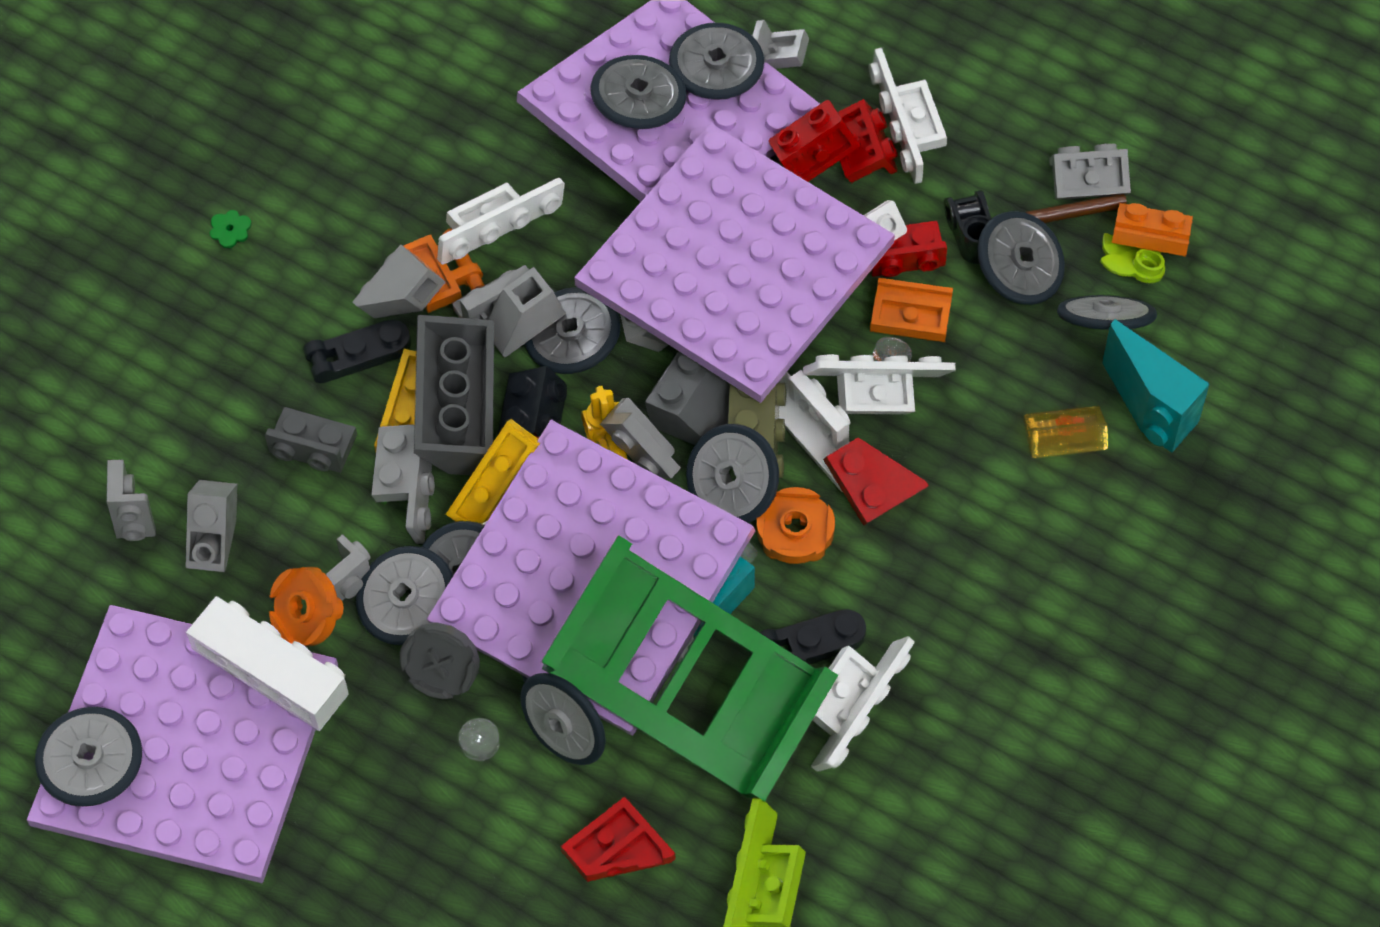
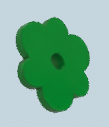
M230 210L226 215L216 214L211 219L212 229L210 230V237L213 240H219V244L222 247L232 248L236 245L237 241L244 242L248 239L247 231L251 228V220L248 216H239L236 210Z

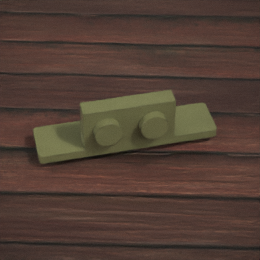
M779 381L761 403L730 384L728 424L744 425L760 433L771 445L778 462L779 478H783L784 457L783 455H778V442L785 441V419H779V406H786V383H780Z

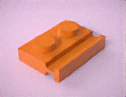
M1119 203L1112 243L1186 257L1193 216L1184 215L1176 210L1161 211L1150 209L1138 203Z
M878 278L870 332L945 342L953 288Z

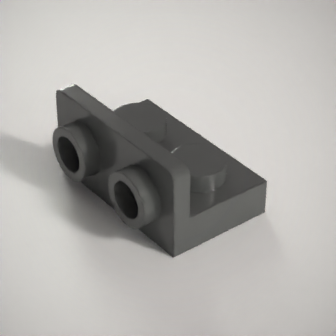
M284 407L275 429L268 428L265 439L269 453H272L278 459L284 461H292L294 459L308 463L309 466L319 471L332 470L341 473L357 437L356 427Z

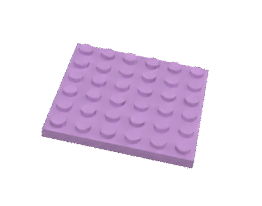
M650 0L517 92V102L640 202L710 123L770 159L775 155V152L768 142L769 139L820 105V103L780 72L764 62V69L758 82L739 96L728 99H707L696 96L686 90V102L682 111L676 118L665 125L651 129H633L616 124L606 118L596 108L590 90L593 76L603 64L620 56L644 55L659 59L669 65L672 46L684 32L701 24L715 23L686 0Z
M710 123L574 277L575 286L761 403L893 245L895 234Z
M550 420L538 439L539 446L526 458L429 614L427 621L429 623L437 622L455 627L466 634L475 645L476 650L527 678L535 674L547 673L541 669L544 665L541 663V660L618 535L632 543L630 551L713 603L753 536L755 528L753 525ZM667 600L618 682L653 703L701 621ZM588 698L601 719L632 736L637 729Z
M110 605L69 712L84 707H102L116 711L127 718L136 728L141 739L142 761L140 769L133 782L124 792L108 802L95 806L80 807L65 804L51 796L40 784L27 822L32 827L263 884L316 729L192 650L186 634L192 624ZM312 653L313 658L322 664L330 662L338 667L337 658ZM85 753L83 759L92 760L94 753Z

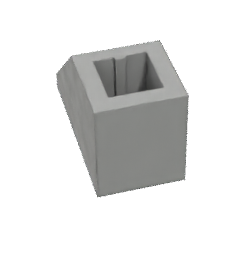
M400 244L386 258L384 265L374 277L364 284L359 295L352 303L373 318L422 311L446 281L419 257Z
M533 267L502 289L488 319L494 320V345L505 358L566 315L553 290Z
M199 480L189 491L187 500L186 568L225 572L236 525L238 484Z

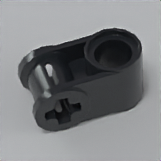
M975 191L974 196L953 200L952 197L944 198L946 220L949 228L953 231L960 254L966 261L979 264V240L975 239H979L983 228L992 219L983 191Z

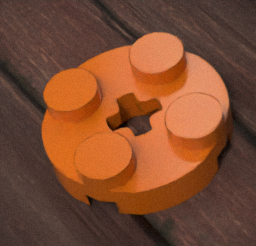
M801 487L784 488L776 492V496L769 508L757 518V537L763 546L765 555L769 558L790 564L818 561L822 559L826 549L833 541L835 532L834 513L829 504L827 507L826 503L820 500V495L816 492ZM792 519H800V524L806 526V528L800 530V532H792L785 525H790Z
M318 567L287 569L277 577L271 588L269 598H275L274 611H269L271 625L280 632L281 638L291 644L297 641L304 646H315L324 642L332 633L336 620L340 619L343 615L344 607L342 600L337 597L331 580ZM301 599L306 602L307 609L305 614L301 613L303 608Z

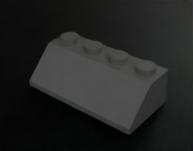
M430 315L417 316L414 454L448 474L472 475L493 443L494 320Z
M678 351L645 401L649 420L657 430L695 445L709 430L728 424L730 383Z

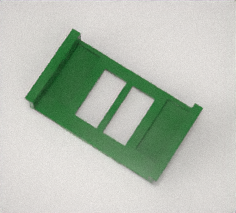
M618 535L541 660V663L544 664L541 669L567 680L595 704L746 798L756 797L765 802L837 679L838 674L827 667H812L630 551L632 543ZM669 600L704 624L654 705L618 681L666 601ZM716 630L749 651L751 655L702 735L668 714L667 710Z

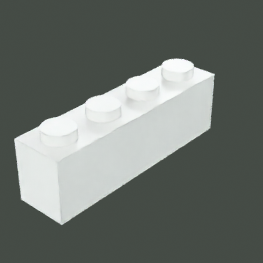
M216 596L186 632L192 650L318 731L323 728L349 695L345 674L336 665L330 662L322 664L314 659L311 651L297 641L291 644L281 638L280 632L266 621H262L259 624L250 618L246 609L235 601L226 603Z

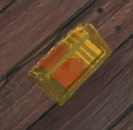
M1099 406L1024 415L1029 448L1033 458L1101 451L1108 447V425Z

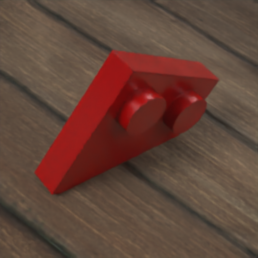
M859 437L823 459L863 525H866L929 486L925 480Z
M623 797L561 845L563 855L587 882L669 864L676 859L675 852L626 797Z

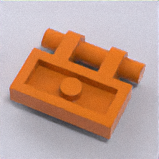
M450 228V229L446 230L445 232H443V234H445V233H447V232H449V231H451V230H453V229ZM431 234L403 245L446 281L426 305L425 309L428 313L462 298L459 286L463 284L469 286L471 291L485 286L482 281L483 273L479 265L472 262L469 254L461 259H454L459 268L450 271L447 264L442 265L437 260L438 245H436Z

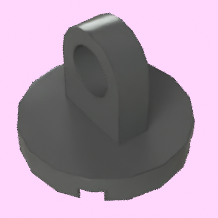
M437 622L422 624L409 634L400 649V665L402 671L406 670L410 677L408 681L415 689L429 697L450 699L454 695L463 694L469 690L479 673L480 658L475 645L465 633L451 625Z

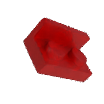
M862 99L839 111L838 114L860 144L859 148L840 160L845 177L853 183L882 167L891 175L897 172L898 169L894 159L898 157V153L892 140L889 137L886 138L883 129L887 128L888 125L879 108L873 109Z
M825 100L804 116L782 129L768 141L782 165L807 182L860 147L855 136L842 120L830 100Z
M938 221L905 225L907 233L896 239L871 270L872 277L880 275L893 277L902 272L914 270L927 272L945 266L947 245L945 241H942Z

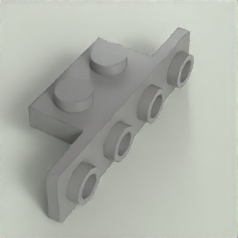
M414 424L379 427L371 495L376 502L408 500L406 530L416 544H424L425 532L431 527V513L428 507L429 495H433L435 489L434 477L431 473L432 464L414 454Z

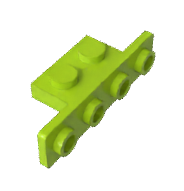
M760 798L752 799L750 811L745 817V833L741 850H739L736 856L737 869L733 886L727 896L728 908L723 927H790L806 851L799 845H771L777 821V812Z

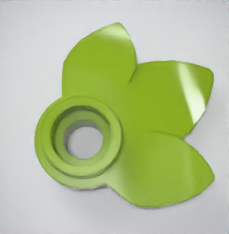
M1104 233L1102 249L1106 256L1102 257L1100 262L1107 270L1119 276L1134 277L1144 283H1156L1163 278L1165 261L1161 252L1112 243L1113 235Z

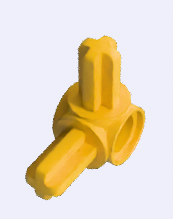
M598 386L595 388L596 393L590 395L591 404L587 410L581 411L586 437L628 460L626 452L613 442L609 433L600 425L619 402H614L612 390H604L603 386Z

